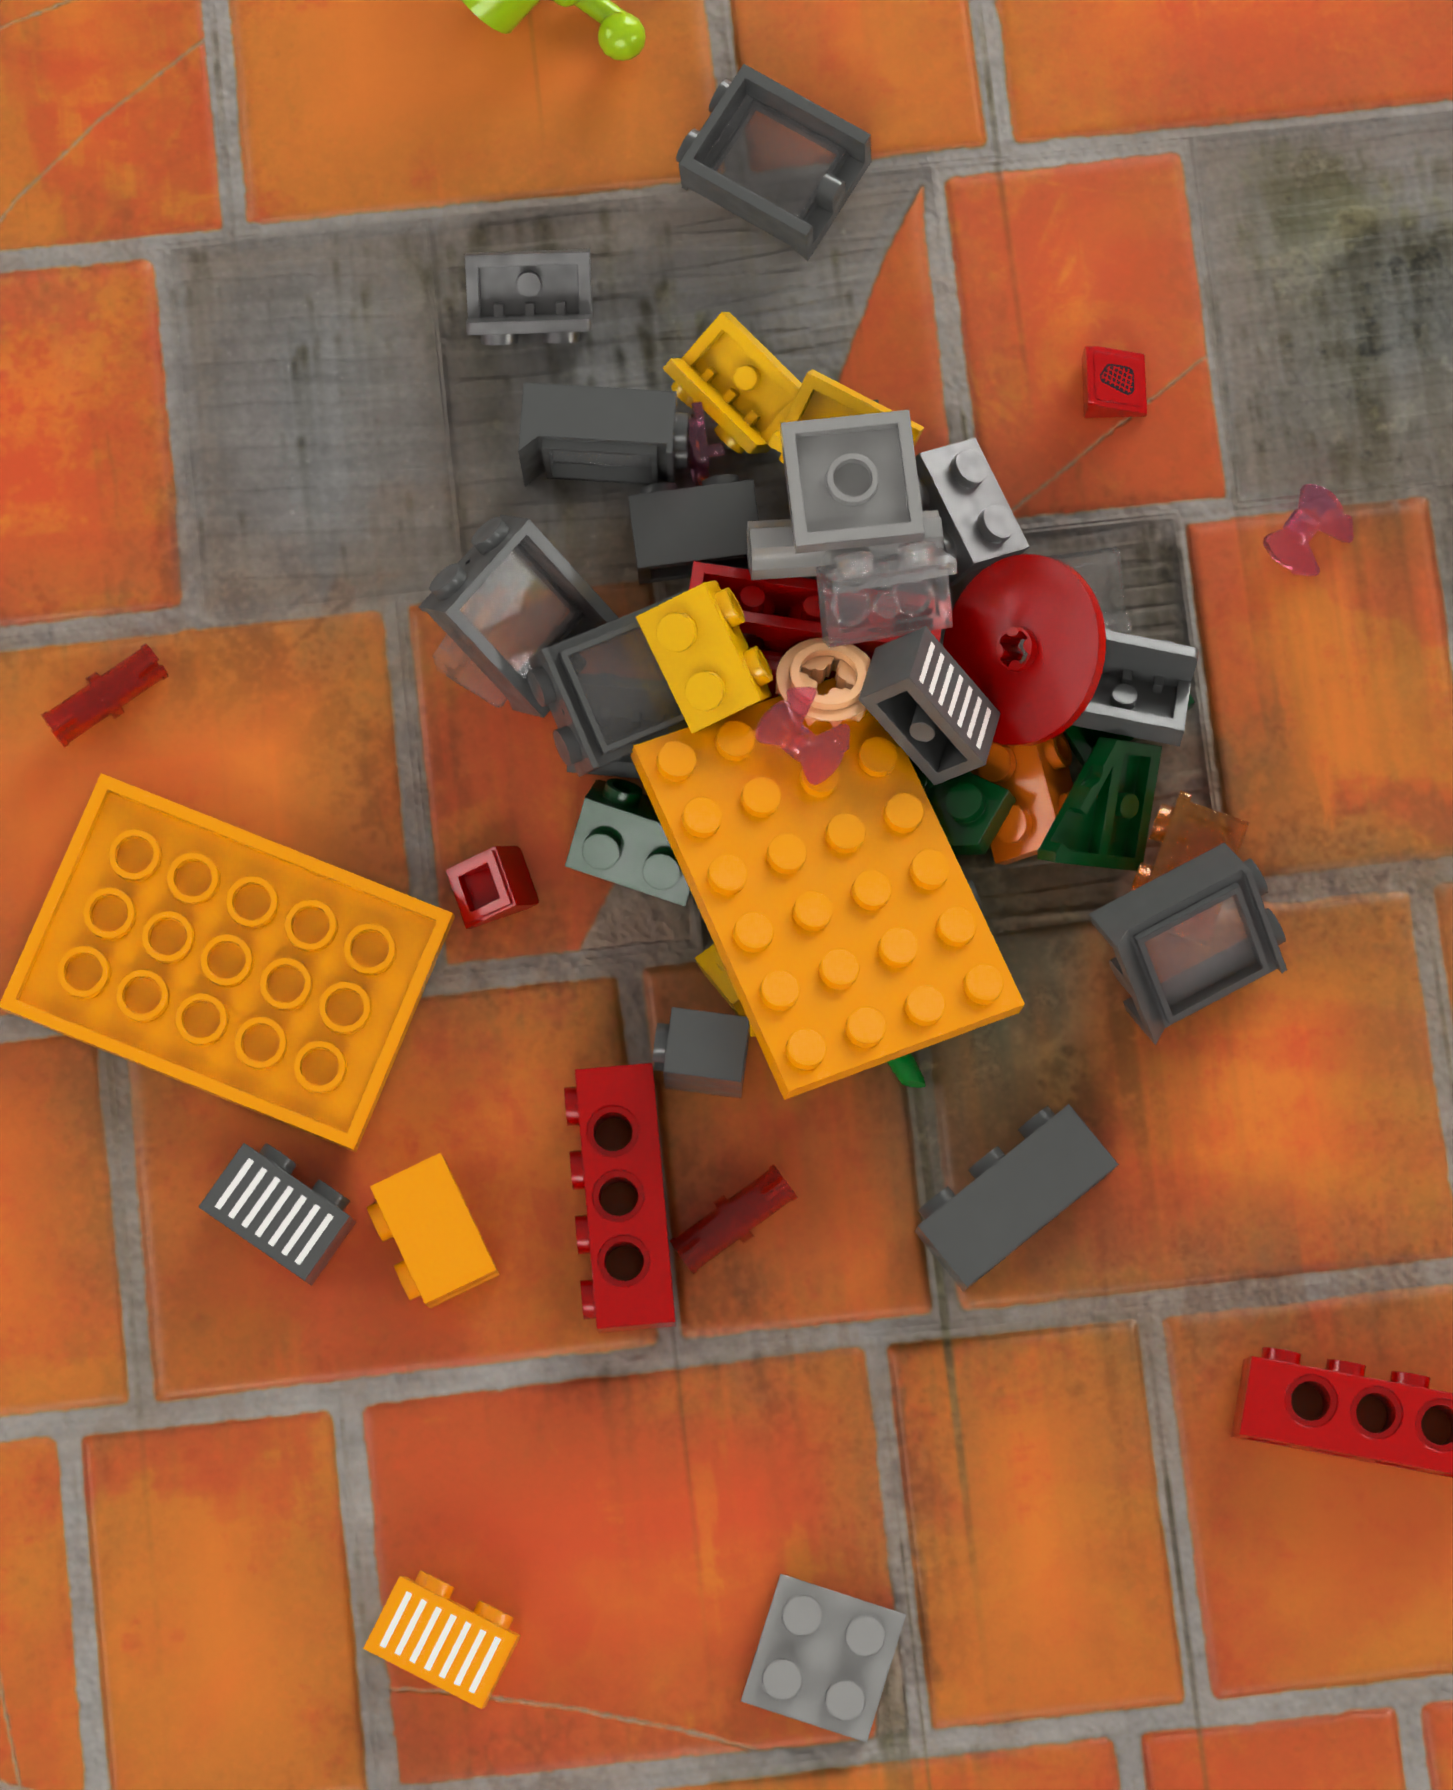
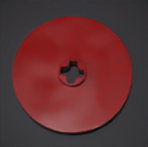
M1019 554L994 562L976 575L966 586L950 614L945 630L943 647L1001 713L993 742L1010 746H1032L1053 739L1064 732L1081 716L1093 698L1105 662V623L1093 590L1077 571L1054 558L1036 554ZM1022 639L1025 640L1023 648L1028 653L1025 661H1020L1023 653L1018 647Z

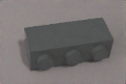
M1069 1104L1056 1115L1049 1106L1043 1108L1018 1129L1025 1140L1006 1155L999 1146L995 1147L968 1170L975 1178L974 1181L956 1195L947 1186L918 1210L925 1220L917 1226L915 1233L963 1292L1119 1165Z

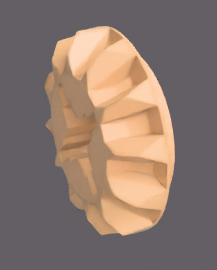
M814 638L800 642L790 648L778 664L775 693L781 694L787 713L798 712L804 715L808 727L816 720L828 721L834 729L843 720L852 719L860 722L866 707L859 701V696L871 659L858 647L842 640ZM832 670L836 671V688L832 687L828 694L819 695L817 684H821L825 677L829 678Z

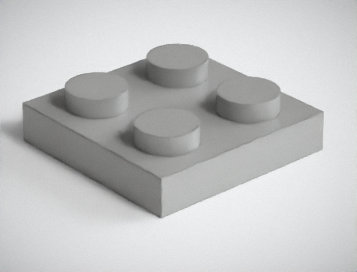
M909 410L781 423L780 436L795 554L924 540L925 526Z
M780 1574L741 1702L867 1743L906 1614Z

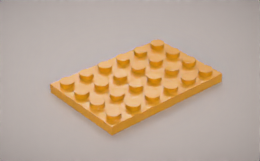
M835 677L817 684L819 695L828 694L832 687L836 688ZM778 696L749 706L692 734L689 727L633 745V753H631L630 757L784 1100L1020 1013L1025 1003L908 755L867 709L860 722L852 719L843 720L834 729L830 722L816 720L808 727L804 715L798 712L787 713L783 697Z
M101 773L0 1001V1008L8 1013L357 1152L455 916L450 911Z

